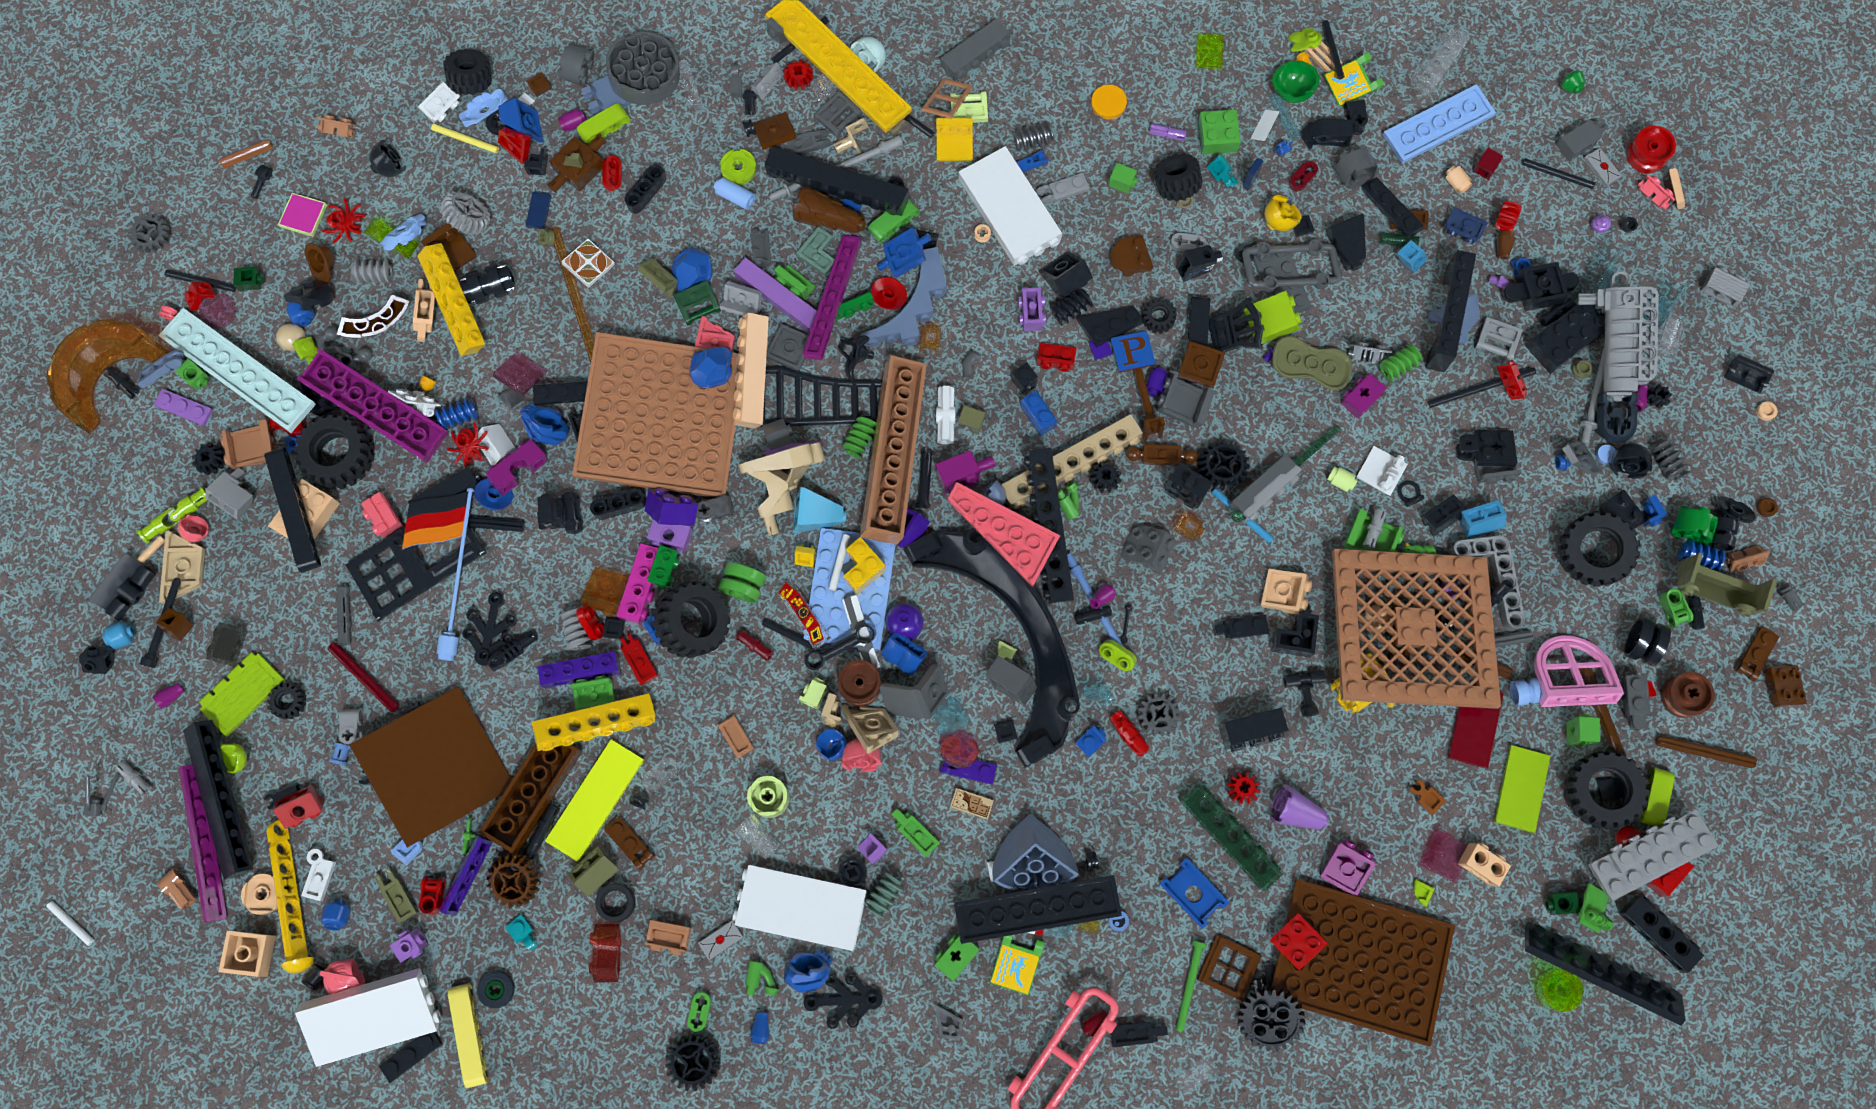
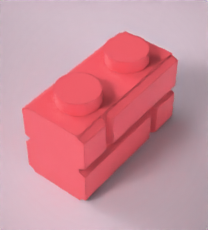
M378 492L361 503L364 508L361 512L367 520H371L373 523L371 528L377 536L381 535L383 538H386L404 527L389 500L382 492Z

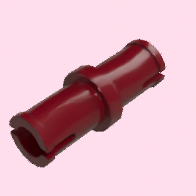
M741 630L738 633L736 640L747 646L750 652H755L765 661L771 659L774 651L762 644L760 639H755L745 630Z

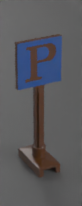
M1147 331L1111 338L1119 373L1131 370L1135 373L1146 415L1142 434L1143 441L1148 440V435L1156 433L1158 438H1162L1165 426L1164 417L1156 418V415L1153 413L1142 368L1156 366Z

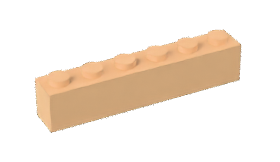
M747 313L738 322L740 336L737 340L739 353L736 357L738 370L735 375L737 386L734 393L736 403L733 411L734 425L757 428L763 425L769 321L767 316Z

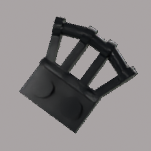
M1251 297L1246 298L1231 311L1209 318L1216 350L1228 352L1241 347L1262 349L1263 344H1261L1265 328L1261 323L1262 314L1254 306V301ZM1245 308H1247L1251 313L1249 315L1235 319V316L1238 315ZM1253 321V327L1237 331V325ZM1255 333L1254 342L1239 341V338Z

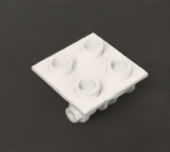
M403 389L388 391V393L408 403L410 407L426 417L433 416L435 406L441 407V404L435 402L434 398L425 396V393L421 391H413V393H408V391Z
M1373 446L1356 478L1391 496L1408 464L1404 462L1405 458L1398 455L1394 457Z

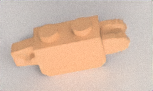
M419 279L418 288H416L413 313V331H418V342H425L426 332H432L435 296L430 284V290L422 289L424 287L423 279Z

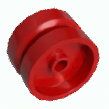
M1656 125L1645 127L1637 134L1627 148L1626 156L1628 163L1633 169L1641 173L1650 174L1659 171L1676 151L1675 137L1664 127Z

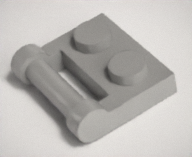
M1486 317L1475 349H1484L1506 357V360H1512L1523 329ZM1487 338L1510 347L1509 350L1484 341Z

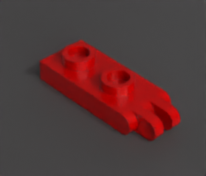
M629 633L627 637L630 642L627 643L624 637L620 638L623 644L620 649L639 684L642 686L658 677L638 638L634 639L631 633Z

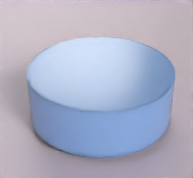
M1603 445L1596 451V458L1601 464H1611L1612 456L1616 450L1611 445Z

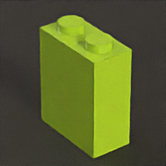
M1287 291L1253 303L1262 314L1261 323L1265 328L1261 344L1301 329L1299 323H1302L1299 312L1295 313L1293 307L1296 306L1295 299ZM1247 308L1244 309L1246 315L1251 314ZM1253 321L1249 322L1250 327L1254 326Z

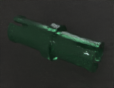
M1382 232L1380 244L1396 245V247L1400 248L1412 240L1415 244L1419 245V236L1407 239L1402 233L1390 234Z

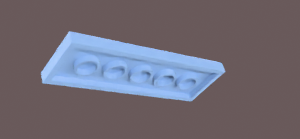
M1476 84L1384 131L1383 136L1403 164L1494 117L1496 112Z

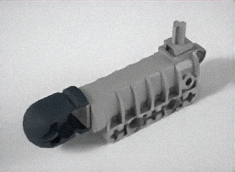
M1625 271L1614 273L1611 277L1610 288L1598 289L1596 294H1578V305H1595V309H1602V313H1605L1603 393L1597 394V402L1600 404L1597 407V428L1601 437L1611 443H1622L1632 438L1636 432L1638 407L1635 405L1638 402V394L1635 392L1638 391V386L1647 384L1657 374L1659 294L1653 287H1630V276ZM1617 275L1624 276L1626 279L1625 284H1616L1615 277ZM1643 315H1646L1649 318V321L1645 320L1643 318ZM1642 352L1647 354L1648 359L1642 356ZM1607 398H1613V401H1622V398H1628V403L1626 404L1628 415L1624 423H1622V419L1626 417V414L1622 408H1612V412L1607 416V407L1609 406ZM1610 417H1612V423H1609L1607 427V422L1610 421Z

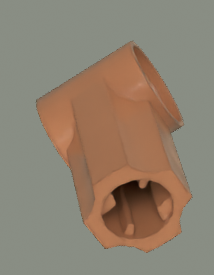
M173 868L157 881V886L162 892L172 898L180 910H185L197 898L185 884L186 879H182L179 875L180 871Z

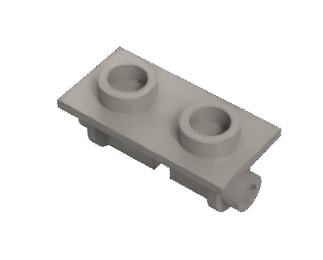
M777 62L768 65L761 74L763 78H758L751 85L750 91H754L755 94L757 93L760 99H763L784 75Z

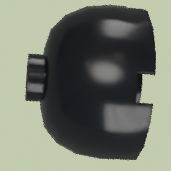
M381 140L372 147L369 153L370 168L374 173H379L381 176L387 178L395 177L404 172L406 166L401 167L398 161L401 156L391 144L388 146L384 144L385 140Z
M1628 443L1617 448L1612 456L1611 469L1615 475H1618V472L1629 474L1627 478L1631 479L1645 477L1649 470L1650 472L1652 471L1651 453L1640 444Z

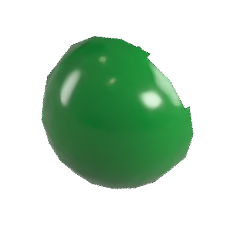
M1288 61L1276 70L1272 83L1276 94L1281 99L1289 103H1300L1308 100L1315 93L1319 85L1320 76L1317 69L1309 63Z

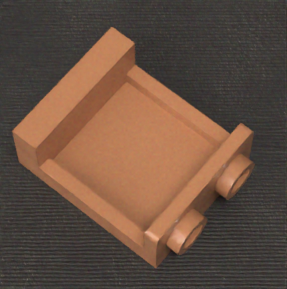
M268 420L258 421L259 426L231 433L226 430L222 431L221 444L225 449L224 461L227 466L236 470L266 462L264 453L277 449L273 427H270Z

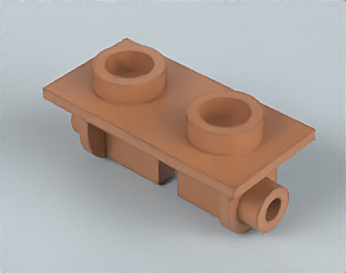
M323 115V118L316 117V119L321 120V123L317 126L321 133L335 135V128H337V135L350 138V136L354 137L355 135L353 126L358 125L351 124L352 120L341 118L340 121H335V117Z
M1757 545L1744 549L1743 552L1746 556L1741 551L1728 554L1725 557V562L1731 565L1730 573L1735 571L1742 572L1748 567L1763 565L1767 561L1770 550L1765 551L1763 546Z

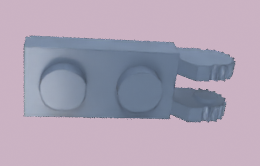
M175 349L140 371L138 385L141 388H145L149 384H154L162 375H167L171 369H178L183 362L184 353L182 350Z

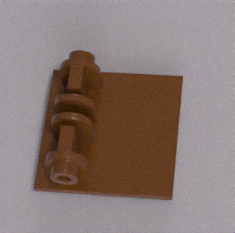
M1773 666L1766 669V673H1764L1766 681L1771 683L1767 684V687L1774 686L1775 688L1768 690V692H1776L1770 694L1771 704H1774V708L1785 705L1807 704L1806 693L1803 689L1798 666Z

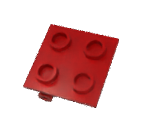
M1299 913L1294 915L1270 939L1273 945L1298 970L1302 969L1328 944Z

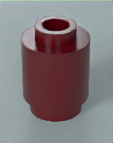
M1104 1010L1096 1011L1082 1021L1084 1026L1081 1029L1087 1038L1090 1036L1093 1038L1107 1016Z

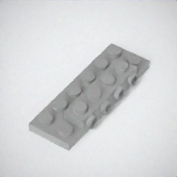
M1693 810L1677 819L1673 816L1663 821L1664 826L1660 828L1657 825L1645 831L1647 834L1643 837H1640L1638 834L1628 839L1629 844L1622 846V844L1616 845L1610 849V854L1588 864L1610 902L1719 846L1697 810Z

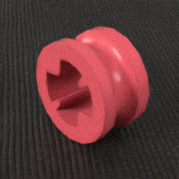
M162 305V311L158 313L162 318L173 320L178 311Z

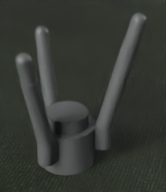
M119 772L115 774L102 804H100V800H90V776H86L83 815L101 816V811H106L107 803L120 775Z

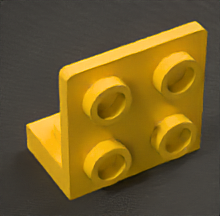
M936 118L937 161H972L973 118Z

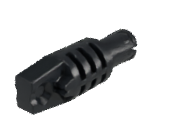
M529 630L528 633L518 640H511L510 643L497 650L486 663L495 672L522 655L524 649L538 639Z

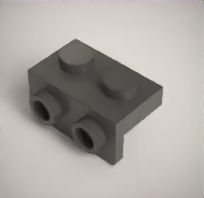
M1476 460L1474 461L1479 483L1485 482L1489 485L1497 483L1499 480L1512 482L1521 474V469L1517 470V467L1477 466Z

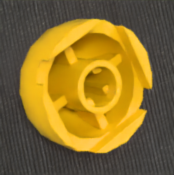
M1275 195L1268 202L1264 214L1270 229L1286 232L1293 229L1300 222L1302 216L1298 208L1294 204L1290 206L1287 203L1289 199L1282 195Z

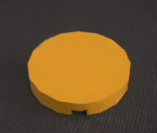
M1103 85L1097 88L1091 98V107L1094 113L1103 119H1115L1121 116L1127 106V97L1124 91L1115 85Z

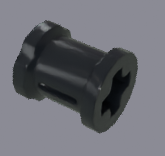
M314 963L312 965L313 969L301 982L306 987L317 991L318 985L323 979V976L319 975L320 971H325V969Z

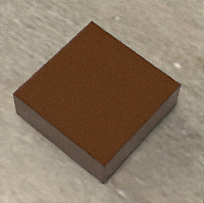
M542 72L527 80V84L536 97L552 89Z

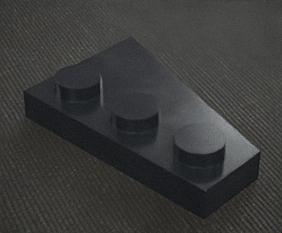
M1134 306L1077 317L1079 325L1096 348L1106 342H1110L1111 338L1119 337L1144 322V319Z

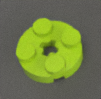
M730 150L722 157L720 162L722 176L739 186L751 181L756 174L757 166L754 156L747 150ZM742 164V169L735 170V165L739 166Z

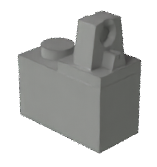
M240 468L231 474L223 472L205 489L206 499L236 520L253 504L252 493L248 489L240 487L242 485L241 481L245 477V472Z

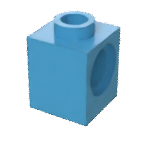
M1412 240L1397 253L1400 262L1413 273L1427 261L1424 250Z

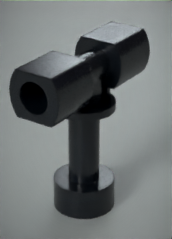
M1324 670L1311 671L1308 675L1299 676V673L1284 675L1283 682L1285 688L1298 686V690L1303 691L1306 707L1302 709L1303 717L1319 715L1318 706H1313L1310 689L1314 688L1313 684L1326 682Z

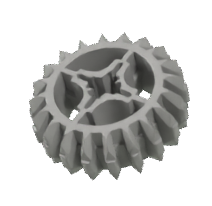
M452 191L441 202L440 213L442 218L446 219V223L452 225V228H456L458 232L462 231L465 235L469 233L471 236L474 234L479 235L486 230L490 223L489 217L491 214L488 212V208L484 207V203H480L479 199H475L473 195L470 196L466 192Z

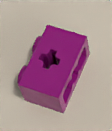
M1371 374L1366 378L1362 376L1355 383L1357 387L1353 391L1349 389L1343 396L1344 401L1341 405L1357 419L1387 389Z

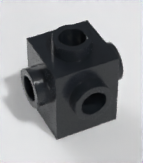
M88 645L79 656V663L81 664L82 671L85 673L106 674L115 662L111 647Z

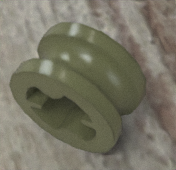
M541 229L539 231L538 241L540 245L551 246L554 243L555 236L551 229Z

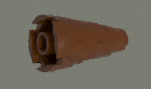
M809 186L803 187L797 196L800 199L799 204L795 203L793 208L794 221L852 233H859L865 229L866 220H864L863 216L843 206L842 203L829 198L828 195Z

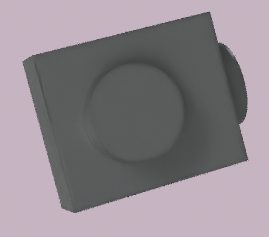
M772 17L766 21L767 33L772 39H775L780 45L787 40L784 35V29Z

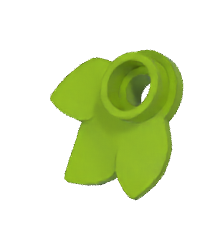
M1304 28L1301 32L1292 33L1287 38L1294 43L1291 52L1303 51L1308 47H1318L1321 44L1322 34L1316 32L1313 28Z

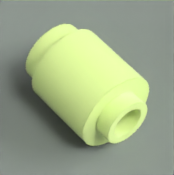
M1335 466L1327 480L1331 481L1330 484L1346 492L1349 489L1353 490L1358 481L1355 479V474Z

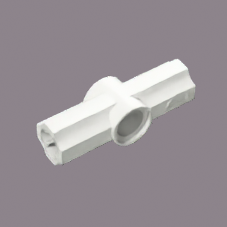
M950 386L938 387L936 424H938L937 442L940 444L954 443V387Z

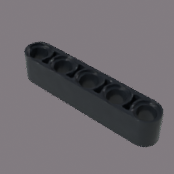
M1191 296L1188 339L1208 347L1210 298ZM1185 379L1186 383H1195Z

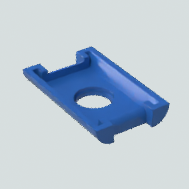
M1186 858L1179 864L1182 868L1170 880L1165 878L1160 885L1203 929L1208 924L1206 919L1218 907L1224 909L1229 904V901ZM1194 885L1201 890V898L1198 901L1192 902L1187 899L1185 892L1189 886Z

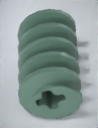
M885 872V876L888 880H880L883 887H875L878 894L871 892L870 895L873 900H866L869 905L866 908L881 919L885 918L882 911H890L887 904L894 905L891 898H899L896 891H904L901 887L903 883Z

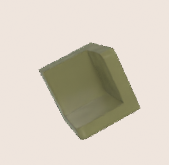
M964 405L958 423L972 428V433L979 435L985 420V413Z

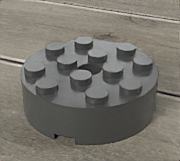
M647 31L634 32L633 35L622 36L617 39L608 50L606 68L609 83L613 91L625 101L638 105L658 103L669 97L678 86L680 80L678 54L671 42L663 36Z

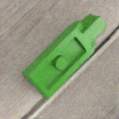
M896 809L891 814L898 821L895 824L898 830L925 857L940 844L908 812L903 815Z

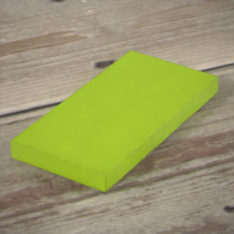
M1513 745L1509 746L1494 823L1530 833L1536 832L1550 755Z

